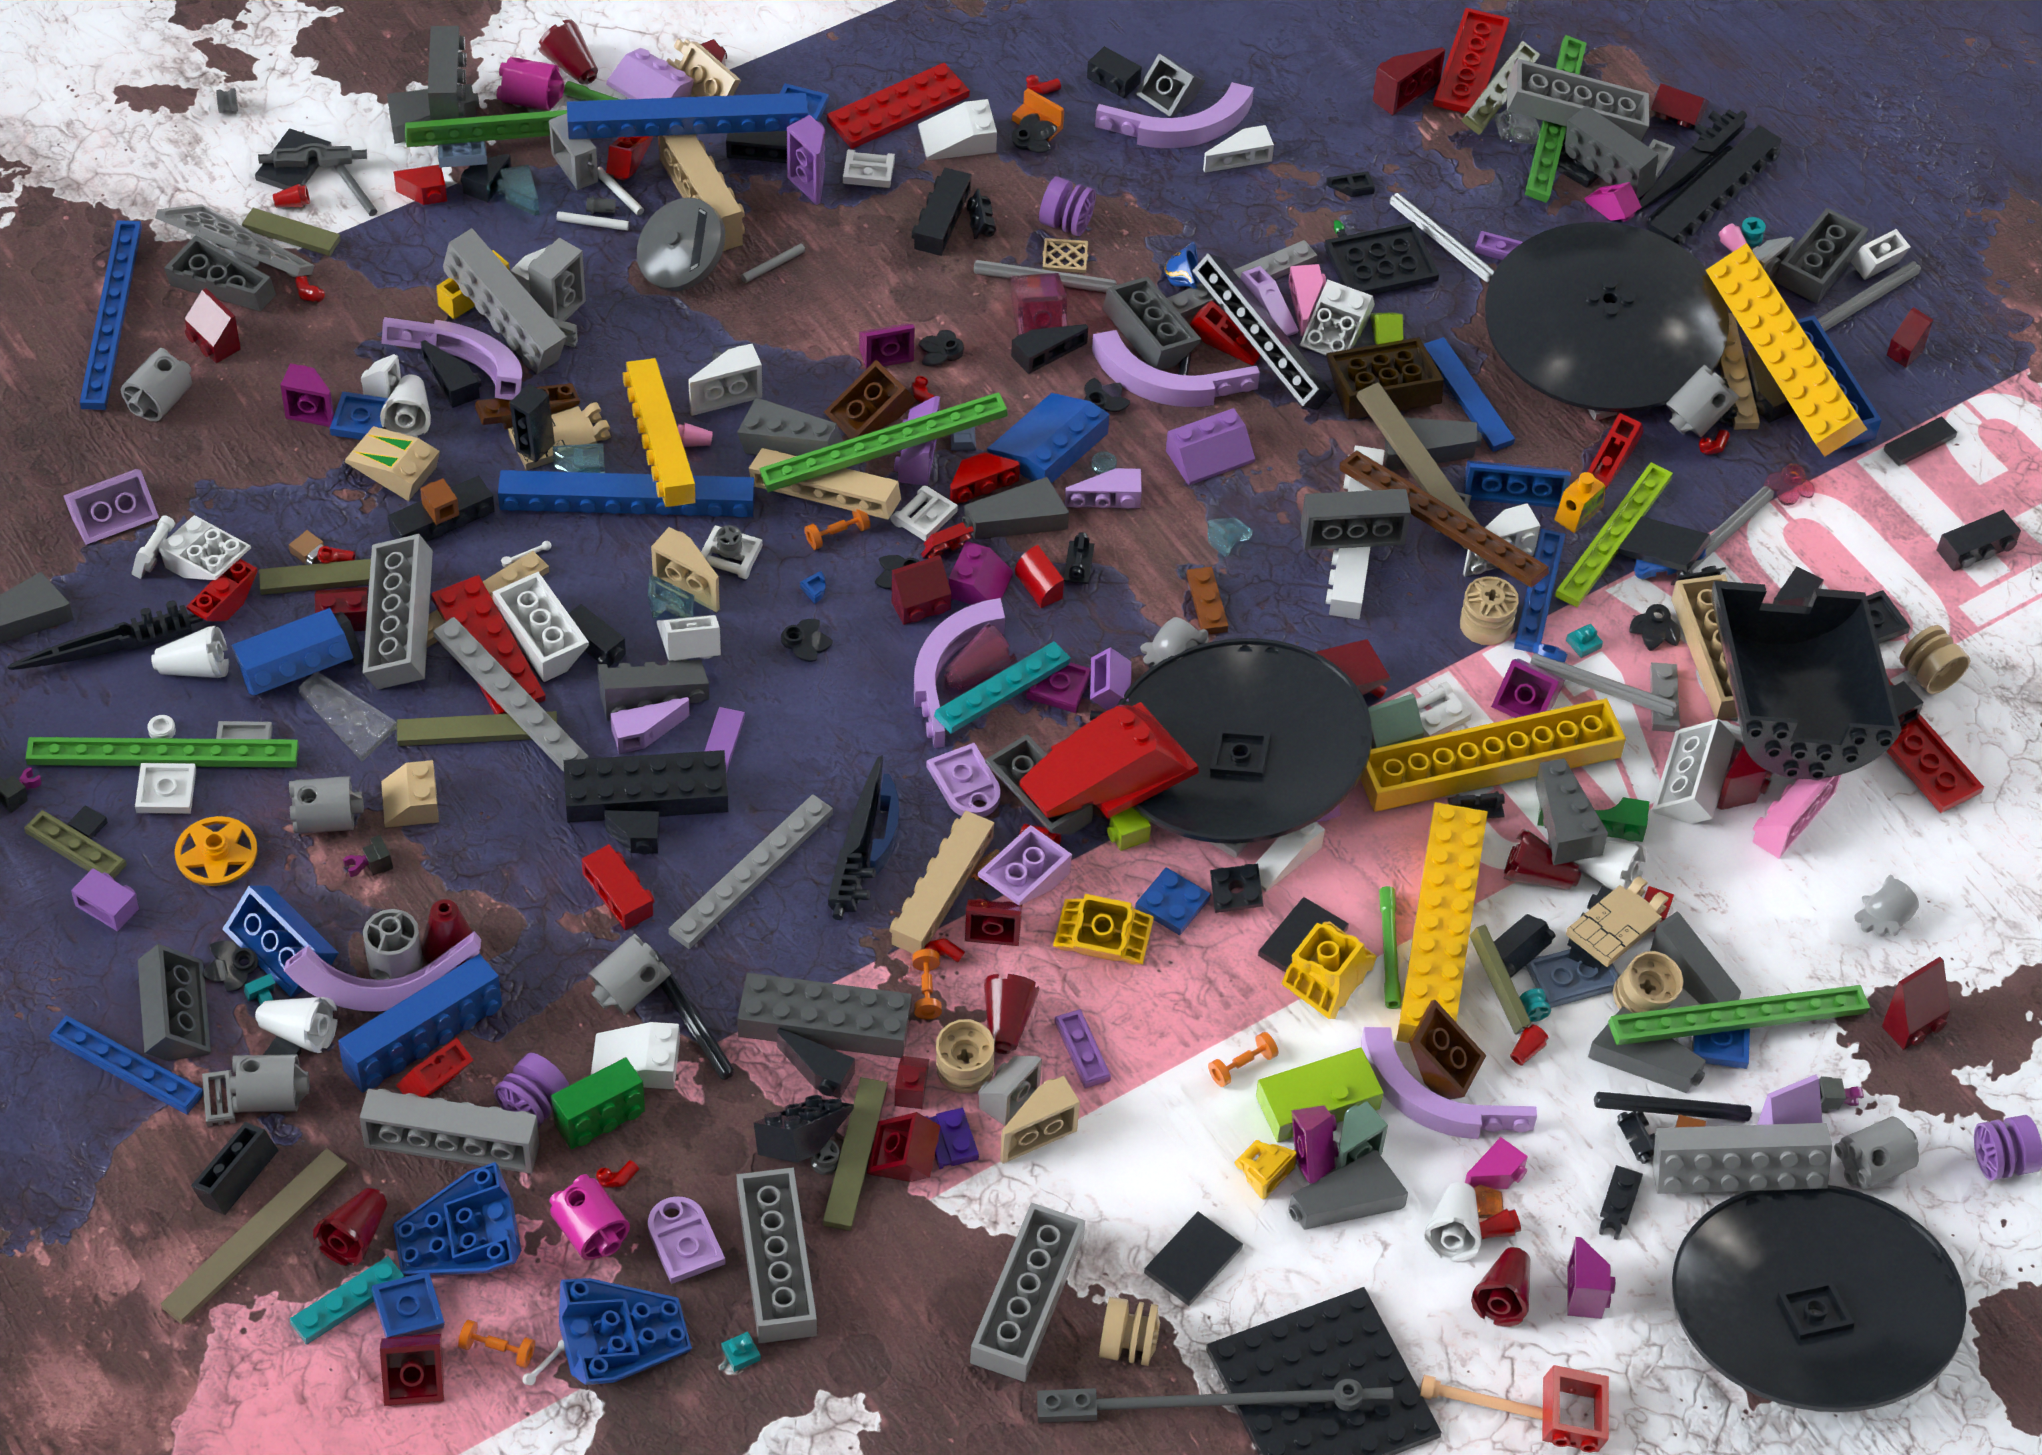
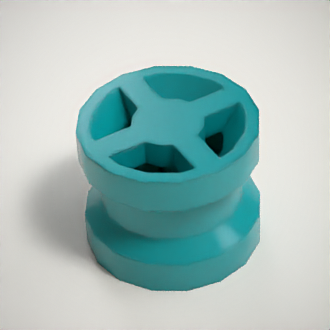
M1746 218L1742 223V234L1749 247H1757L1762 243L1766 225L1759 218Z
M1530 989L1520 995V1000L1531 1022L1543 1020L1551 1014L1552 1010L1549 1003L1545 1002L1546 995L1543 989Z

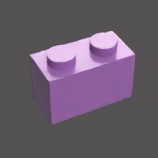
M1111 647L1091 657L1090 699L1108 711L1117 706L1120 699L1124 698L1125 692L1131 686V661Z
M94 868L71 890L76 907L117 932L139 910L137 895L131 887L120 885L109 874L105 872L100 873Z

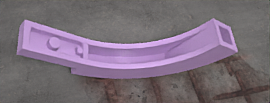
M1232 82L1226 94L1216 104L1197 114L1178 118L1150 117L1099 104L1096 109L1095 127L1137 137V145L1147 147L1184 148L1196 146L1217 139L1236 127L1244 119L1252 106L1254 88Z
M384 317L381 344L421 349L420 342L426 340L448 354L463 358L483 369L495 384V398L512 400L521 392L522 367L520 362L508 347L495 338L473 328L447 321L435 320L434 324Z
M1117 330L1093 334L1092 352L1101 368L1116 383L1120 382L1123 388L1150 401L1172 406L1202 407L1214 405V398L1218 396L1258 389L1260 372L1257 366L1197 376L1172 374L1153 368L1139 360L1126 348Z
M1001 598L976 603L954 613L932 631L919 652L914 673L915 708L922 707L923 717H928L929 722H926V733L928 738H932L934 748L945 747V728L934 717L935 710L940 708L936 690V681L939 673L949 658L964 646L985 637L1004 634L1005 616Z
M474 931L424 968L412 974L393 979H365L346 974L327 964L308 945L286 961L284 971L304 990L316 997L330 998L337 1006L359 1011H387L454 970L464 960L468 961L478 955L481 947V938Z
M1363 1027L1361 1047L1382 1088L1383 1095L1396 1109L1408 1118L1434 1131L1470 1139H1478L1480 1130L1491 1132L1499 1130H1515L1516 1132L1534 1130L1537 1119L1536 1106L1471 1105L1437 1095L1420 1084L1404 1067L1395 1050L1391 1027Z

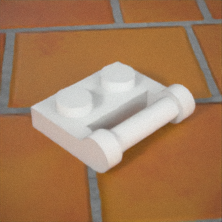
M848 149L843 183L890 188L895 154L856 153L855 150Z
M922 486L917 491V495L901 511H896L890 519L896 527H903L926 541L931 534L936 533L957 513L958 505L928 486ZM928 502L912 518L909 517L920 505Z
M168 516L161 517L155 532L145 547H141L136 554L132 575L141 579L146 571H152L157 562L155 557L158 553H161L159 546L167 540L168 532L175 526L172 518Z
M715 525L701 551L702 555L710 566L738 574L739 578L747 579L763 546L762 539L742 534V551L733 558L743 561L740 565L711 556L712 553L719 554L717 551L716 534L721 527Z
M1448 682L1439 684L1437 689L1416 699L1418 709L1440 698L1445 700L1444 703L1420 714L1425 738L1444 734L1471 720L1472 713L1456 696Z

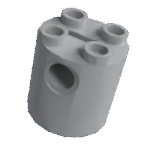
M159 348L122 385L121 394L127 407L133 414L148 421L156 422L161 420L190 389L192 385V379L189 374L191 367L185 361H179L170 355L166 349Z
M1703 365L1666 403L1667 407L1672 411V419L1669 422L1683 435L1688 430H1691L1701 438L1740 397L1731 388H1727L1724 385L1725 381L1718 374L1713 373L1707 366Z
M350 776L289 781L290 797H292L290 819L293 822L294 833L354 830V815L364 813L362 791H352Z
M397 909L382 910L374 914L366 922L363 929L369 974L375 980L393 979L422 969L423 957L418 923L412 915Z
M634 934L589 973L590 978L596 984L595 990L591 994L605 1010L614 1005L621 1013L626 1015L659 986L671 972L661 961H657L654 957L656 955L654 950Z
M297 1054L233 1056V1072H236V1076L230 1077V1093H236V1096H233L234 1113L298 1111L299 1103L309 1094L310 1078L309 1072L303 1071L300 1068Z
M1894 1116L1847 1135L1834 1145L1835 1153L1841 1159L1845 1168L1844 1178L1850 1186L1856 1184L1862 1189H1867L1917 1167L1919 1162L1918 1139L1915 1133L1902 1120Z

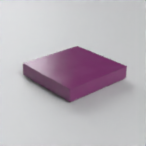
M1070 662L1068 666L1030 687L1027 691L1026 699L1076 713L1091 679V668Z

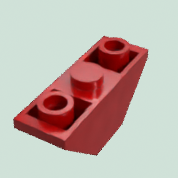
M985 452L961 460L950 486V501L955 504L967 502L974 497L988 494L993 490L1018 482L1020 474L1019 462Z
M239 559L218 579L212 580L186 606L187 610L206 621H227L244 604L257 574V568Z

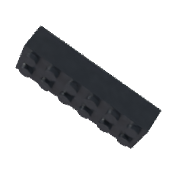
M725 750L564 760L567 823L605 820V810L659 812V817L729 812Z

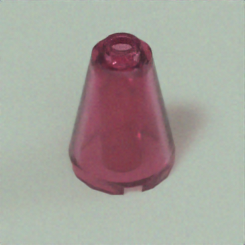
M988 623L947 665L944 679L951 688L956 687L960 690L989 679L1018 661L1015 654L1009 655L1008 647L1010 645L994 625L991 626Z

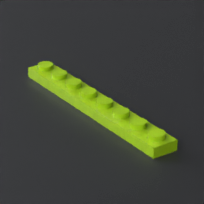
M1652 462L1648 465L1558 587L1555 597L1577 608L1619 552L1618 547L1640 518L1646 515L1672 479V472Z

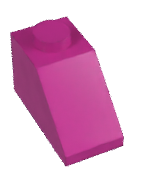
M1630 182L1600 187L1584 198L1586 203L1610 221L1619 219L1622 222L1633 218L1635 216L1634 212L1641 208Z
M1500 1137L1469 1170L1465 1183L1472 1186L1475 1191L1508 1189L1514 1181L1519 1183L1527 1173L1525 1166L1528 1156Z

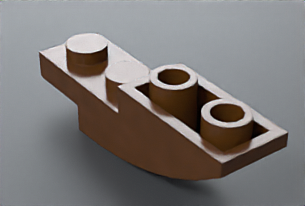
M573 383L536 387L543 389L549 395L551 415L571 409L580 403ZM499 398L476 400L475 409L482 425L502 423L504 429L512 428L509 403L511 400Z

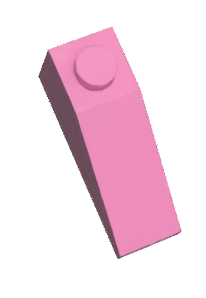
M1319 264L1290 267L1288 283L1301 336L1305 334L1322 294V288L1326 284V276L1321 274Z

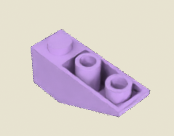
M1261 266L1242 272L1241 281L1287 337L1298 333L1299 330L1276 281Z
M1115 468L1066 487L1065 506L1076 508H1140L1142 492L1141 469Z
M688 697L611 713V728L618 753L645 749L689 717Z

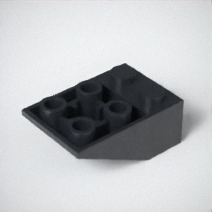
M812 1095L806 1097L802 1103L785 1106V1110L765 1114V1118L754 1122L758 1155L798 1163L818 1154L853 1111L854 1104L844 1103L841 1099L827 1100L822 1099L821 1095Z

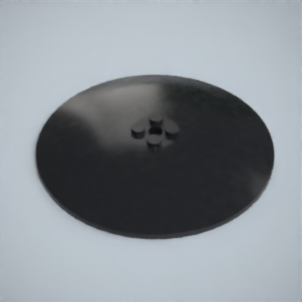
M1609 222L1568 224L1530 237L1514 248L1499 264L1491 278L1485 299V320L1489 337L1495 350L1511 371L1532 388L1550 398L1575 407L1603 412L1641 411L1665 405L1703 365L1713 372L1726 347L1729 332V316L1726 302L1707 274V268L1690 252L1673 241L1651 231ZM1610 299L1615 303H1606L1604 300Z
M1260 638L1225 639L1188 648L1175 656L1162 660L1147 670L1129 687L1124 694V698L1120 699L1117 706H1133L1141 702L1195 761L1199 768L1198 774L1142 801L1132 808L1141 816L1166 831L1198 841L1227 844L1252 843L1284 836L1318 821L1337 807L1354 789L1363 775L1371 752V718L1363 695L1355 683L1345 672L1323 656L1303 647L1277 640ZM1240 751L1247 753L1244 756H1235Z
M1828 1185V1188L1759 1190L1740 1193L1716 1205L1692 1226L1678 1249L1673 1266L1671 1284L1675 1312L1683 1331L1698 1353L1714 1369L1743 1389L1770 1401L1798 1409L1818 1412H1856L1883 1407L1910 1397L1929 1385L1946 1369L1955 1356L1963 1337L1967 1310L1965 1290L1958 1270L1945 1248L1925 1227L1905 1212L1878 1198L1856 1190ZM1816 1308L1823 1313L1814 1314L1809 1309Z

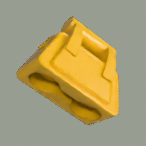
M1255 1140L1234 1163L1237 1168L1245 1173L1247 1182L1261 1199H1266L1295 1169L1297 1153L1295 1150L1276 1144L1269 1145ZM1258 1155L1259 1157L1254 1161L1253 1158Z

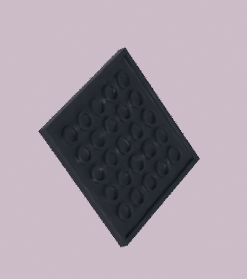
M1365 1287L1208 1343L1206 1346V1351L1227 1393L1332 1390L1339 1381L1344 1379H1353L1359 1382L1362 1388L1393 1387V1399L1363 1400L1361 1406L1353 1411L1340 1409L1334 1401L1234 1405L1258 1455H1396L1441 1437L1442 1431L1423 1396H1420L1417 1384ZM1352 1390L1344 1391L1347 1395L1354 1393Z

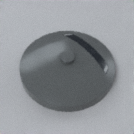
M696 198L677 199L661 207L644 226L637 245V261L644 277L656 287L666 291L685 290L704 280L713 271L723 253L726 236L721 216L709 204Z

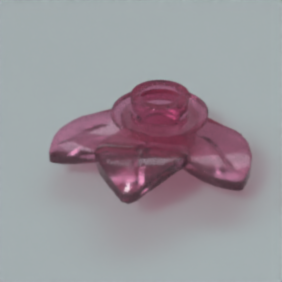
M1794 463L1788 464L1781 472L1771 473L1764 483V486L1777 491L1778 500L1785 506L1795 504L1800 496L1812 498L1815 491L1813 483L1806 479L1803 467Z

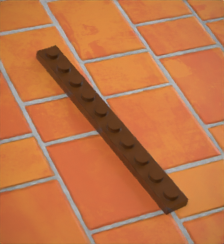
M1356 450L1340 463L1341 472L1371 490L1406 489L1413 516L1532 588L1549 574V566Z

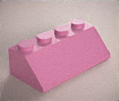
M1841 775L1826 777L1821 780L1795 779L1796 782L1793 785L1788 784L1781 795V800L1779 802L1775 800L1767 811L1768 815L1765 818L1760 817L1753 827L1755 835L1752 842L1780 859L1836 793Z

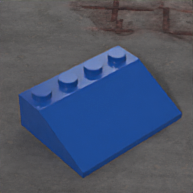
M1050 393L987 448V452L1018 461L1020 464V474L1031 482L1048 477L1049 481L1053 483L1108 434L1110 414L1091 401Z

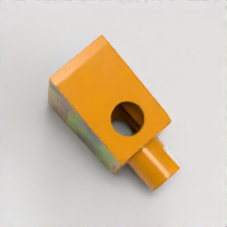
M1589 472L1580 474V477L1563 492L1554 520L1573 533L1578 531L1603 508L1605 496L1604 483L1596 479Z

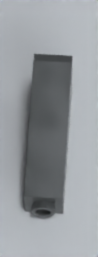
M472 84L462 85L465 86L466 99L461 100V103L465 105V117L460 118L476 117L475 108L480 107L478 93H473ZM428 89L387 94L394 144L405 141L406 122L431 121Z
M1404 418L1436 463L1473 458L1476 447L1480 448L1481 433H1477V422ZM1385 438V468L1390 471L1406 468Z
M1048 477L965 505V514L962 517V522H964L966 528L973 527L972 535L975 539L1068 529L1069 511Z
M42 572L37 573L0 595V643L73 620L70 603Z
M1678 911L1657 925L1650 951L1665 954L1676 962L1682 972L1684 981L1682 988L1700 1005L1739 1000L1741 990Z
M1622 1006L1616 1015L1630 1014L1632 1012ZM1609 1024L1592 1041L1588 1057L1594 1061L1683 1093H1687L1693 1085L1698 1087L1706 1074L1703 1072L1706 1060L1674 1039L1616 1045Z
M1375 1150L1321 1178L1317 1182L1311 1183L1292 1193L1288 1210L1291 1218L1295 1222H1299L1303 1229L1306 1230L1400 1210L1406 1206L1408 1191L1379 1152Z

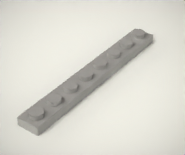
M1303 240L1233 271L1240 278L1242 272L1261 266L1275 280L1289 274L1291 266L1310 265L1317 262L1318 255ZM1203 283L1199 284L1198 288H1190L1167 298L1183 318L1197 313L1211 300L1215 304H1219Z
M455 617L433 631L434 637L563 772L564 760L588 759V755Z
M812 794L669 928V935L690 949L833 815V808Z

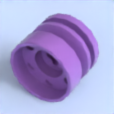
M1055 176L1049 183L1039 212L1040 223L1052 228H1058L1062 223L1064 232L1069 233L1071 231L1073 235L1081 236L1093 214L1096 201L1095 189L1090 187L1085 189L1084 185L1078 184L1073 190L1072 181Z
M528 1053L514 1066L513 1073L507 1074L503 1081L495 1086L494 1095L503 1110L513 1112L526 1111L537 1115L539 1128L543 1124L544 1119L551 1115L553 1109L551 1095L568 1087L569 1083L559 1069L546 1058L538 1054Z
M2027 1114L2005 1118L2003 1122L1998 1119L1990 1121V1123L1987 1121L1976 1125L1973 1137L1975 1154L1982 1173L1989 1181L2001 1179V1177H2012L2013 1173L2019 1176L2040 1171L2042 1168V1142L2036 1124Z

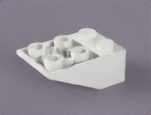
M1327 279L1300 346L1325 356L1326 353L1353 349L1375 305L1373 296Z
M1528 503L1505 509L1485 527L1534 557L1540 524ZM1468 549L1463 575L1464 577L1473 574L1478 575L1484 571L1498 568Z
M194 515L159 546L165 568L179 576L192 579L216 580L249 551L251 546Z
M716 615L657 621L669 661L698 657L708 659L721 655L720 627Z

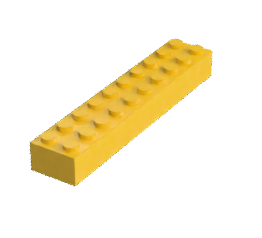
M1747 243L1706 269L1707 274L1824 457L1868 430Z
M1604 698L1371 749L1367 766L1360 780L1373 811L1377 812L1535 777L1542 762L1565 758L1570 768H1576L1621 758L1626 737L1608 699Z
M1434 803L1396 1041L1409 1043L1431 1000H1436L1457 1022L1488 811Z

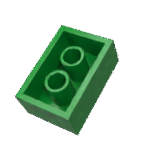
M627 1057L551 1095L554 1125L570 1149L584 1146L600 1134L609 1133L618 1125L628 1120H634L645 1112L643 1081Z

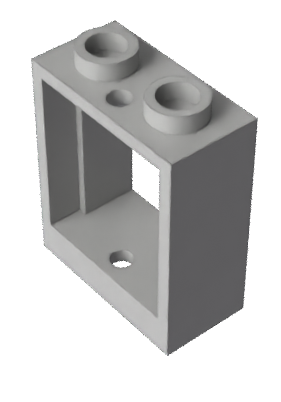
M567 114L550 119L551 153L576 190L597 183L596 147L589 138L569 139Z

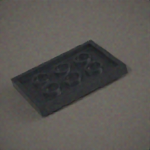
M1415 222L1325 240V250L1341 285L1366 294L1374 295L1439 280L1437 268Z

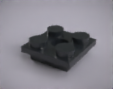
M1258 863L1210 870L1215 913L1264 907ZM1236 887L1244 889L1240 893L1231 892V890Z

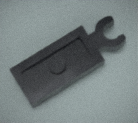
M1616 1165L1600 1213V1217L1605 1218L1600 1224V1235H1603L1606 1228H1612L1615 1231L1614 1239L1617 1240L1620 1237L1622 1224H1628L1643 1173Z

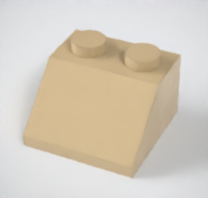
M433 760L405 763L381 781L385 828L439 822Z

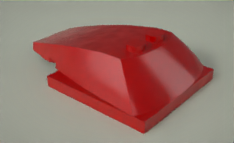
M1139 702L1133 706H1116L1075 731L1067 739L1051 746V752L1020 780V787L1047 818L1072 812L1082 808L1084 804L1092 803L1097 805L1109 819L1198 774L1199 768L1195 761L1148 709Z

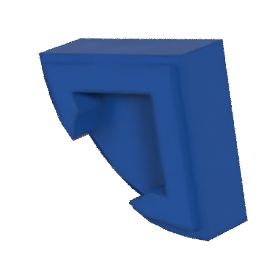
M822 571L800 582V588L814 604L822 599L826 589L825 576Z
M1540 642L1535 643L1532 650L1539 655L1564 663L1568 655L1557 646Z

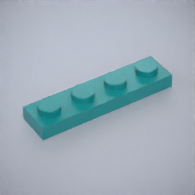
M387 1256L289 1318L290 1324L307 1345L375 1302L371 1291L372 1285L404 1278L405 1276L391 1258Z

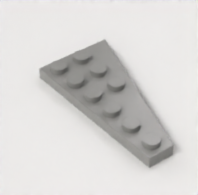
M203 204L157 210L155 218L210 240L221 248L232 249L286 271L292 277L297 278L298 276L311 275L315 265Z

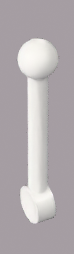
M544 541L542 545L511 558L503 557L501 559L502 566L507 567L512 562L517 561L532 551L535 553L542 550L548 551L552 545L549 541Z
M563 1340L558 1342V1347L532 1373H526L523 1376L524 1384L533 1385L536 1381V1376L561 1351H565Z

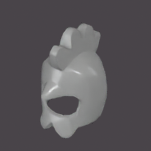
M1173 617L1162 626L1153 642H1146L1141 645V652L1147 654L1143 658L1144 664L1155 666L1162 660L1175 656L1188 648L1207 643L1209 641L1208 631L1205 629L1197 630L1185 620Z
M1890 874L1878 892L1871 896H1862L1865 907L1854 915V919L1857 923H1861V930L1867 933L1874 930L1875 935L1878 937H1882L1886 933L1896 936L1899 934L1900 927L1915 915L1919 908V901L1916 894L1907 884L1894 879L1893 875Z

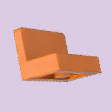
M1027 88L1024 91V102L1012 114V121L1020 125V121L1025 116L1038 113L1040 121H1050L1057 126L1054 135L1047 139V141H1050L1063 129L1064 108Z

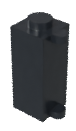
M582 604L569 613L589 642L588 647L584 651L597 660L599 665L607 664L609 668L614 663L622 660L626 654L625 638Z
M1526 914L1497 938L1494 944L1510 978L1546 949L1556 935L1553 930L1549 929L1546 921Z

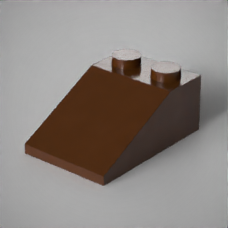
M875 360L824 413L834 423H837V426L850 439L875 432L899 419L917 400L890 372Z
M1431 1000L1409 1040L1424 1084L1432 1092L1449 1100L1465 1097L1487 1055L1436 1000Z

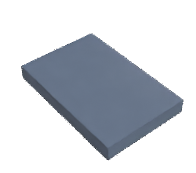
M485 141L438 145L439 168L487 164Z
M1570 949L1534 958L1526 965L1535 987L1544 990L1546 995L1545 1002L1549 1003L1551 1008L1612 992L1614 983L1619 978L1613 963L1608 967L1602 964L1599 970L1596 967L1594 969L1582 964V961L1577 962L1569 959Z

